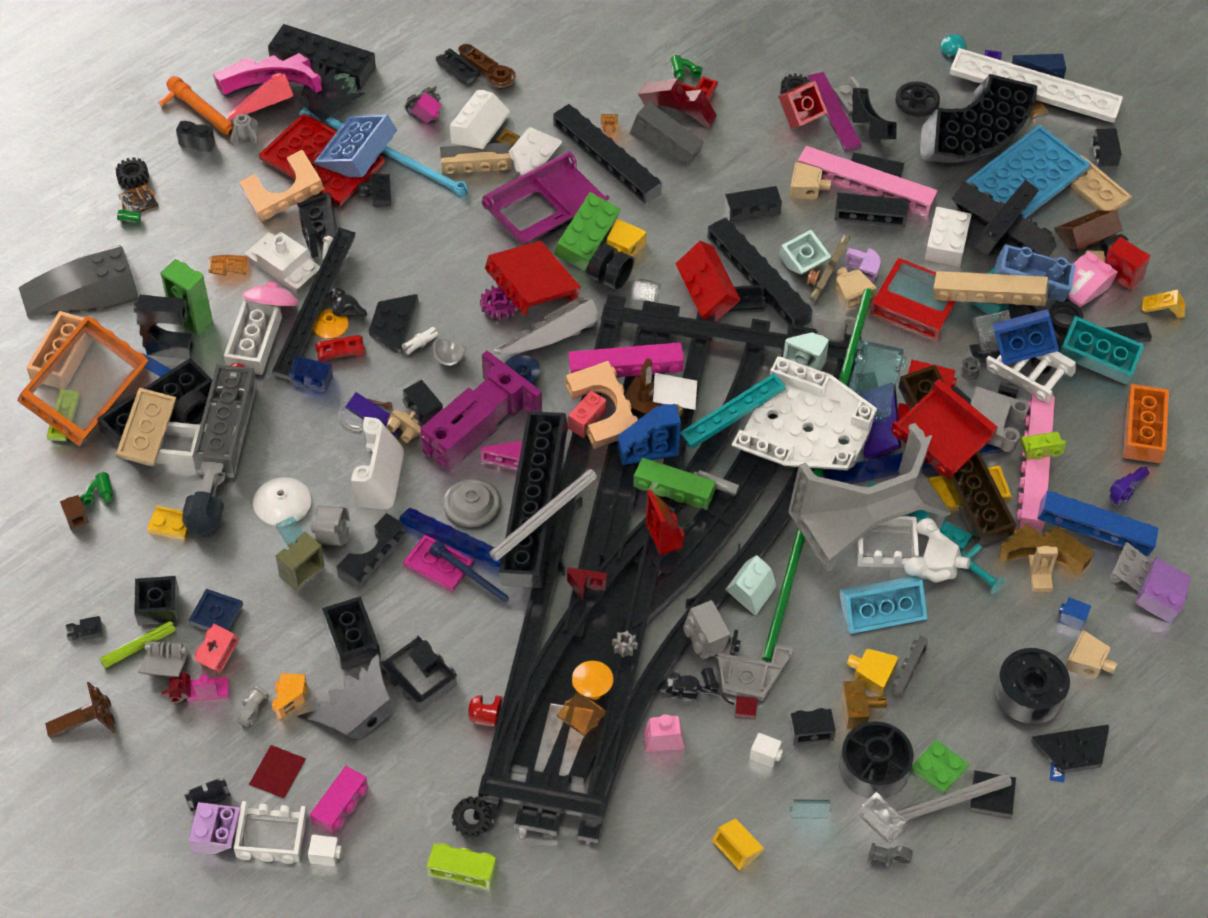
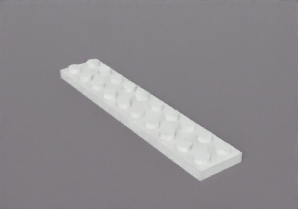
M960 48L949 73L950 75L977 83H982L989 74L1038 85L1036 100L1111 123L1115 122L1123 98L1116 94Z

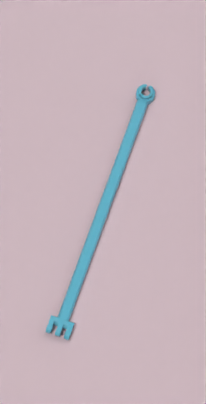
M305 107L299 112L300 116L305 113L310 117L320 120ZM332 117L323 122L337 130L343 125L342 122ZM385 146L381 152L452 189L458 197H464L468 194V186L464 181L455 182L388 146Z

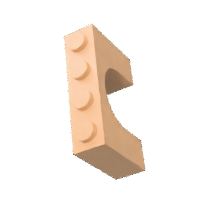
M303 150L287 157L296 180L293 186L285 192H268L263 188L256 174L240 181L243 192L261 222L324 190L321 179Z
M609 361L568 374L564 382L571 399L593 391L607 395L615 405V413L611 417L588 425L586 433L593 449L616 442L621 432L638 421L637 417L632 415L630 401L625 399L623 386L621 383H618L616 370L613 366H610Z

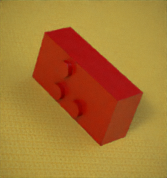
M699 241L675 263L701 318H711L712 315L716 314L715 322H717L740 301L714 246Z

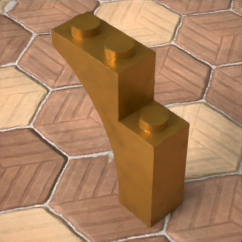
M1026 523L1021 529L1017 528L1014 531L1010 540L1006 539L1001 544L999 558L1007 562L1011 559L1035 555L1037 547H1057L1058 555L1056 562L1065 565L1080 575L1091 564L1095 553L1059 526H1056L1052 531L1049 529L1043 536Z

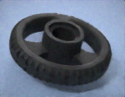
M912 81L902 85L897 90L895 102L897 107L909 116L926 117L933 114L939 107L940 96L933 86L924 82ZM932 97L934 103L926 108V99ZM902 100H909L908 106Z

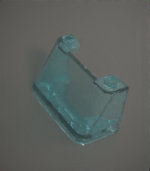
M859 340L857 345L859 352L855 358V367L848 388L877 408L874 421L885 422L886 418L890 419L892 397L900 369L905 367L907 357L904 356V349Z

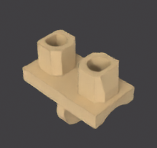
M394 409L387 419L386 428L393 433L397 428L402 430L404 433L400 438L406 443L413 439L415 440L421 432V427L417 424L419 421L413 418L416 413L413 410L408 414L404 410L401 413Z

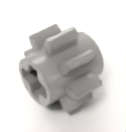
M628 631L618 632L617 639H612V645L615 646L614 653L618 652L622 657L632 656L633 649H637L638 643L635 642L636 636H632Z

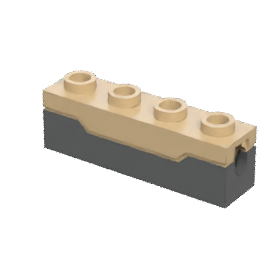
M510 142L487 144L484 149L464 145L440 147L442 174L512 170L509 154Z

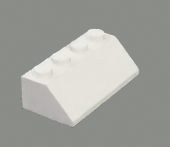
M477 90L450 124L451 143L484 149L509 116L510 110L494 93Z

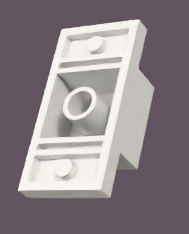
M270 232L267 233L244 253L247 260L297 294L315 279L320 268L319 265L308 259V252L305 247L282 232L276 236Z

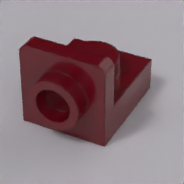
M182 673L179 677L170 678L169 689L162 691V697L172 703H179L189 698L190 675Z

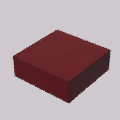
M737 696L735 717L755 719L757 698Z

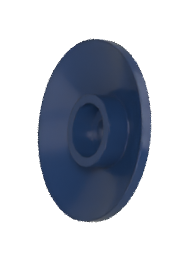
M516 355L505 362L507 366L531 384L540 375L539 363L530 356Z

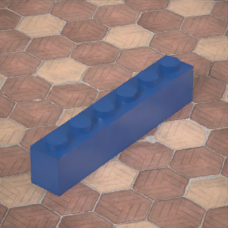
M1048 490L1040 501L1038 520L1121 548L1128 542L1145 556H1149L1156 547L1158 527L1148 523H1143Z

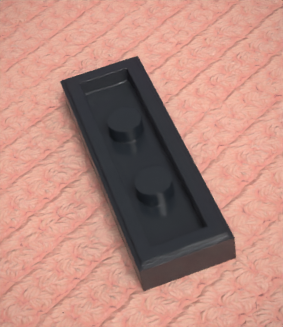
M853 152L851 159L853 162L900 178L905 164Z

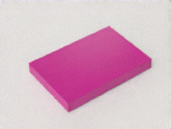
M425 534L403 561V566L453 592L466 575L442 557L439 558L431 555L429 549L437 540ZM445 545L447 552L469 568H472L474 560Z

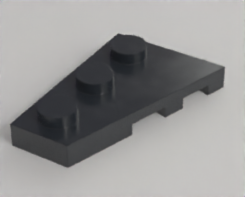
M330 193L297 203L299 209L306 207L315 234L322 244H324L322 241L324 237L331 236L334 238L337 225Z

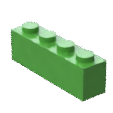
M642 458L634 474L633 487H637L642 491L652 490L658 496H665L677 502H683L695 508L707 510L715 492L716 481Z

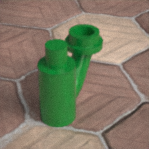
M674 55L670 58L674 77L679 81L684 80V66L690 69V74L694 78L702 75L701 66H696L679 55Z
M98 473L95 479L88 484L84 494L80 496L84 506L93 504L94 495L92 492L96 487L98 488L100 498L104 499L105 503L112 501L113 490L108 473Z

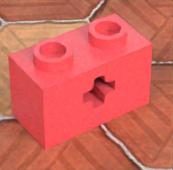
M590 391L568 415V429L584 438L587 435L588 425L599 422L606 414V399Z
M213 624L212 628L207 630L203 644L197 648L194 660L221 674L240 638L234 633Z

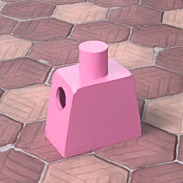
M664 714L661 717H653L648 720L644 730L646 752L685 749L683 729L679 716Z

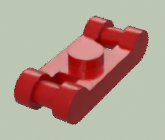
M355 335L316 343L315 349L318 352V362L325 363L330 359L352 355L363 356L366 351L362 345V336Z

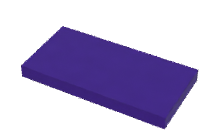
M891 383L859 395L877 408L869 436L863 447L864 457L868 460L900 449L901 439L895 438L891 432L893 421H899L896 386Z

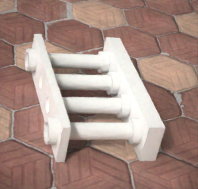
M1057 351L1036 357L1041 362L1029 377H1026L1019 373V371L1029 359L1019 361L1013 368H1010L1003 364L1000 355L997 359L990 356L987 357V369L991 373L998 374L1030 392L1039 400L1050 404L1052 402L1051 389L1063 374L1070 377L1073 376L1076 371V362ZM1050 365L1057 369L1044 386L1035 382L1046 366Z

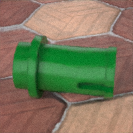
M122 208V210H118L117 220H120L122 223L124 221L140 223L141 212L126 211L125 208Z

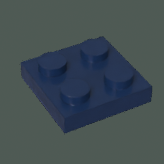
M206 589L188 620L189 625L207 631L209 628H212L213 624H216L229 631L243 606L242 600Z

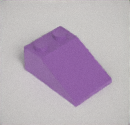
M1155 557L1135 600V604L1170 623L1180 613L1187 596L1191 576Z

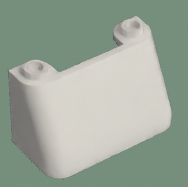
M364 417L363 430L366 433V451H371L373 454L370 466H358L353 471L351 483L355 507L389 509L395 503L404 449L401 443L380 420Z

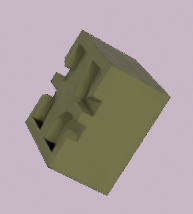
M307 532L296 538L295 545L290 543V549L284 548L275 555L279 577L295 591L325 567L322 546Z

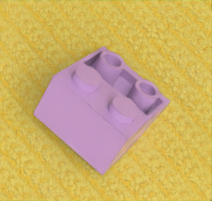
M198 802L188 840L191 851L213 855L230 849L240 814V807Z

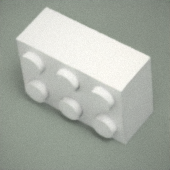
M936 207L925 261L960 267L971 213Z

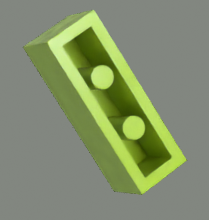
M434 843L427 863V873L429 876L490 889L497 867L496 857L489 853H475L467 848H453L446 843Z

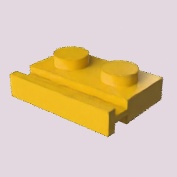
M161 506L155 507V512L152 514L147 526L148 533L181 540L186 539L189 530L182 521L183 511Z

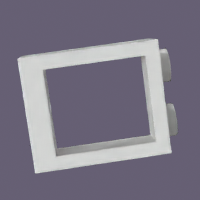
M169 422L165 435L194 437L191 452L166 450L160 447L155 463L195 467L193 452L200 425Z

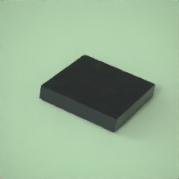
M306 207L300 208L301 229L312 258L319 257L316 234Z
M974 770L972 785L1001 775ZM1010 777L1011 785L972 798L969 811L1012 818L1016 777Z

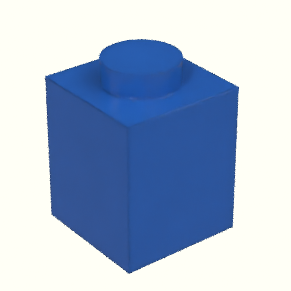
M1068 597L1066 604L1062 603L1058 614L1061 615L1059 623L1082 631L1091 605Z

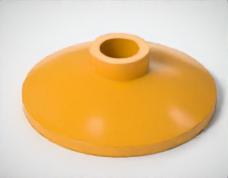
M332 309L323 310L319 315L313 332L323 339L338 338L347 331L349 325L348 318L344 315L337 317L332 313Z

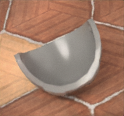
M435 339L433 345L435 359L446 366H454L461 361L466 347L443 339Z

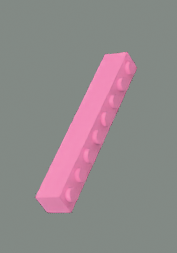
M805 146L798 159L800 163L821 168V179L831 180V184L867 196L908 199V210L925 216H929L936 202L938 190L815 148Z
M1032 394L1031 400H1027L1029 403V413L1024 421V426L1027 427V430H1024L1023 437L1050 433L1053 429L1055 396H1052V402L1049 404L1046 401L1039 400ZM1022 448V457H1025V461L1021 462L1020 472L1023 473V477H1020L1019 488H1022V493L1019 492L1018 504H1021V509L1018 508L1016 520H1020L1019 528H1022L1027 523L1036 531H1043L1045 522L1038 520L1037 517L1040 501L1048 490L1050 456L1027 460Z

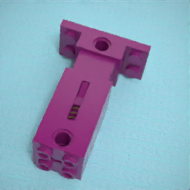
M485 351L482 354V370L485 381L475 390L467 388L420 428L423 453L427 457L433 458L441 468L444 467L449 472L497 431V423L506 415L510 414L514 417L523 408L526 412H542V391L489 351Z

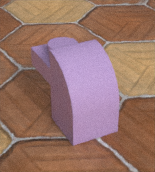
M848 248L845 265L858 268L875 285L881 264L879 255L870 248H868L866 253Z

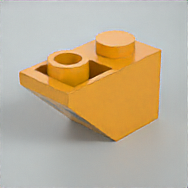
M281 673L280 681H276L275 685L277 699H273L272 711L276 712L277 719L284 718L305 702L307 690L306 675Z

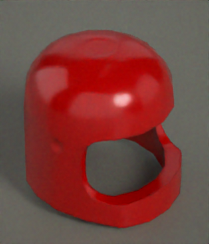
M483 695L473 697L468 706L470 721L477 725L496 727L503 696L496 695L494 702L490 705L483 704Z

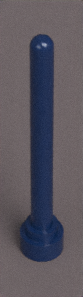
M437 540L432 544L429 549L431 555L439 558L442 557L502 602L509 600L508 595L447 552V548H445L442 542Z

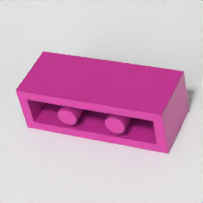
M345 765L309 814L311 824L332 836L336 830L339 831L344 825L346 816L355 810L359 798L366 795L369 788L367 777Z

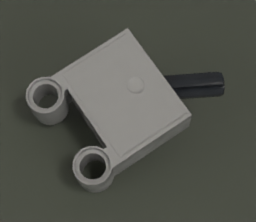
M953 386L951 388L997 426L995 436L987 444L1000 447L1005 452L1014 451L1020 438L1019 431L1015 428L1003 429L1007 416L1015 423H1022L1029 410V403L1021 398L1014 399L977 386L971 400L958 387Z

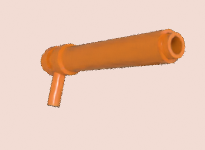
M172 76L168 79L166 86L170 92L158 102L161 107L165 106L176 96L178 99L186 102L225 136H231L234 125L191 90V86L180 77Z

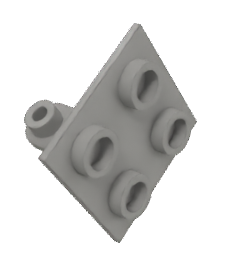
M1126 542L1111 573V580L1115 583L1123 580L1137 592H1140L1153 562Z
M146 642L145 650L147 653L138 673L179 677L189 653L187 646L168 642L166 647L165 642H162L160 647V642Z

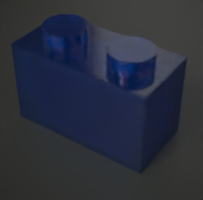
M296 356L289 371L290 384L296 387L308 388L315 392L326 393L333 378L332 364Z

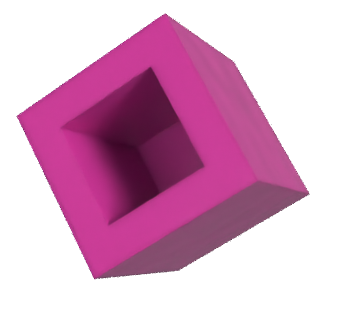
M425 92L418 99L411 112L428 124L431 119L435 120L439 116L440 112L438 110L441 104Z

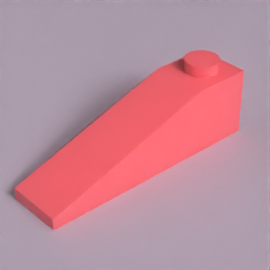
M278 73L271 76L272 79H269L227 114L228 120H233L237 115L249 114L293 97V91L286 75Z

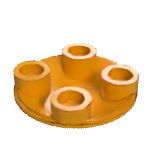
M587 661L580 664L572 675V685L576 691L593 700H597L606 694L613 684V674L610 668L598 661Z

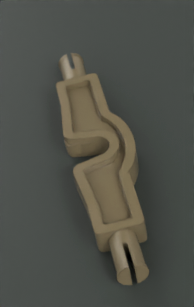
M843 235L810 296L811 301H817L850 240L849 235Z

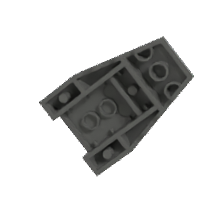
M122 245L85 254L51 269L18 287L27 317L50 315L57 311L69 313V310L80 309V312L91 308L104 310L136 301L139 298Z

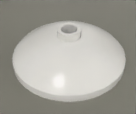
M280 477L267 481L256 491L253 499V508L258 519L264 524L276 528L290 527L301 522L308 515L312 505L309 489L299 480L289 477Z

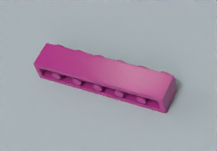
M681 342L568 352L570 374L609 361L610 366H613L616 370V378L640 376L641 367L647 358L652 360L653 375L655 373L683 372L684 359Z

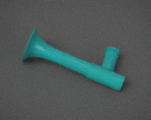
M976 543L965 555L961 552V557L970 558L969 569L984 579L991 587V594H994L1002 587L1005 578L991 576L971 560L982 550L981 545Z

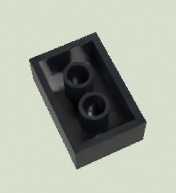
M361 596L322 608L324 622L342 670L371 661L377 649L379 658H381L379 644Z

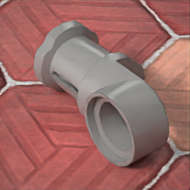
M257 685L253 686L250 695L242 701L244 708L239 715L238 722L247 728H250L256 721L259 705L264 699L269 697L263 688Z

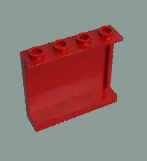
M542 241L490 254L487 257L484 269L524 316H527L529 307L565 296L572 301L579 296L581 286Z
M940 379L934 383L933 389L898 422L894 420L891 428L894 437L899 440L901 439L904 443H907L910 433L908 426L914 423L917 424L919 429L923 430L925 437L932 435L924 462L931 464L941 476H945L947 479L955 475L995 436L997 426Z

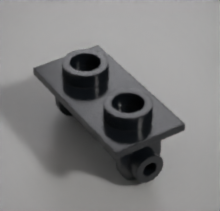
M218 778L206 783L207 791L203 790L202 785L187 790L188 793L184 795L190 811L197 809L198 802L210 804L223 801L226 797L231 796L225 779L220 780Z

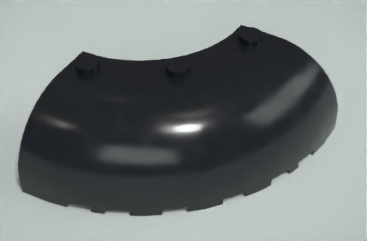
M989 74L973 92L971 104L962 109L937 108L922 125L920 151L923 160L937 163H961L982 158L1000 149L1022 129L1029 118L1036 100L1038 85Z

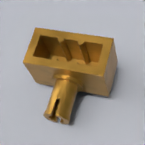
M864 680L843 681L841 697L846 729H853L860 724L868 722L869 709L887 708L886 695L874 697L866 695Z

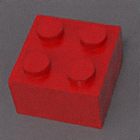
M816 81L804 83L778 96L790 128L802 126L828 113Z
M1120 237L1108 249L1105 263L1118 272L1114 281L1132 291L1144 279L1151 255Z

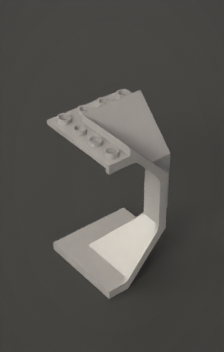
M916 423L908 426L910 433L898 471L901 476L874 486L861 487L818 477L812 472L806 462L799 465L788 513L826 571L834 569L838 556L879 524L917 510H925L940 529L942 528L945 516L952 514L922 472L932 435L925 437L923 430L919 429Z

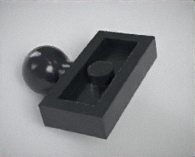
M372 174V186L366 182H361L357 186V193L361 196H367L369 193H372L373 205H391L390 174Z

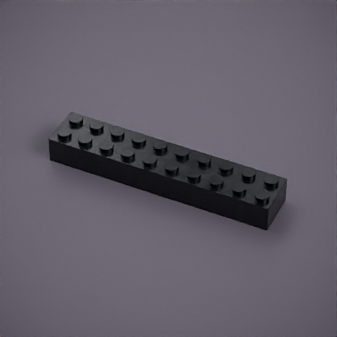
M527 412L505 539L557 496L568 431L566 413ZM554 514L502 557L499 570L502 586L542 588Z

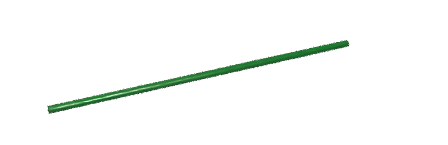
M865 288L863 291L839 381L846 386L873 293L869 288ZM814 468L813 473L818 477H822L824 469ZM799 528L796 532L761 658L765 662H771L803 548L805 537Z

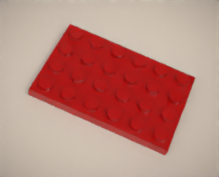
M305 113L296 119L259 154L260 160L296 180L287 157L303 150L323 184L324 190L318 194L330 193L332 201L339 206L344 204L357 191L359 183L366 182L372 177V174H375L385 164V159L378 156L363 177H348L316 165L314 161L337 131Z

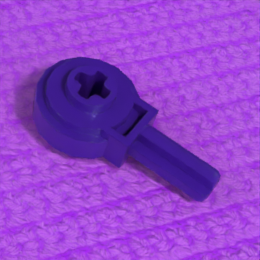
M1140 467L1133 474L1129 473L1121 480H1116L1109 490L1110 503L1120 507L1124 502H1128L1134 494L1136 486L1149 475L1148 467Z

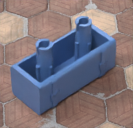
M1005 244L997 257L994 274L1048 277L1049 289L1047 298L1064 302L1072 289L1076 265L1068 263L1064 257L1054 259L1033 253L1029 247L1020 249Z

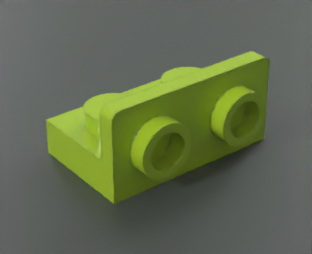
M1058 431L1021 437L1020 441L1027 460L1060 456L1064 454L1067 446L1066 441L1061 440Z

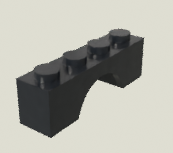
M388 513L374 526L375 537L378 540L375 547L363 554L348 553L336 566L338 577L356 589L360 584H364L372 571L377 570L384 558L389 557L398 543H402L406 537L405 524Z

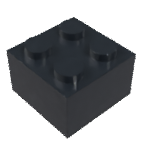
M176 576L135 579L134 614L138 625L164 624L168 621L172 623L179 622V587Z

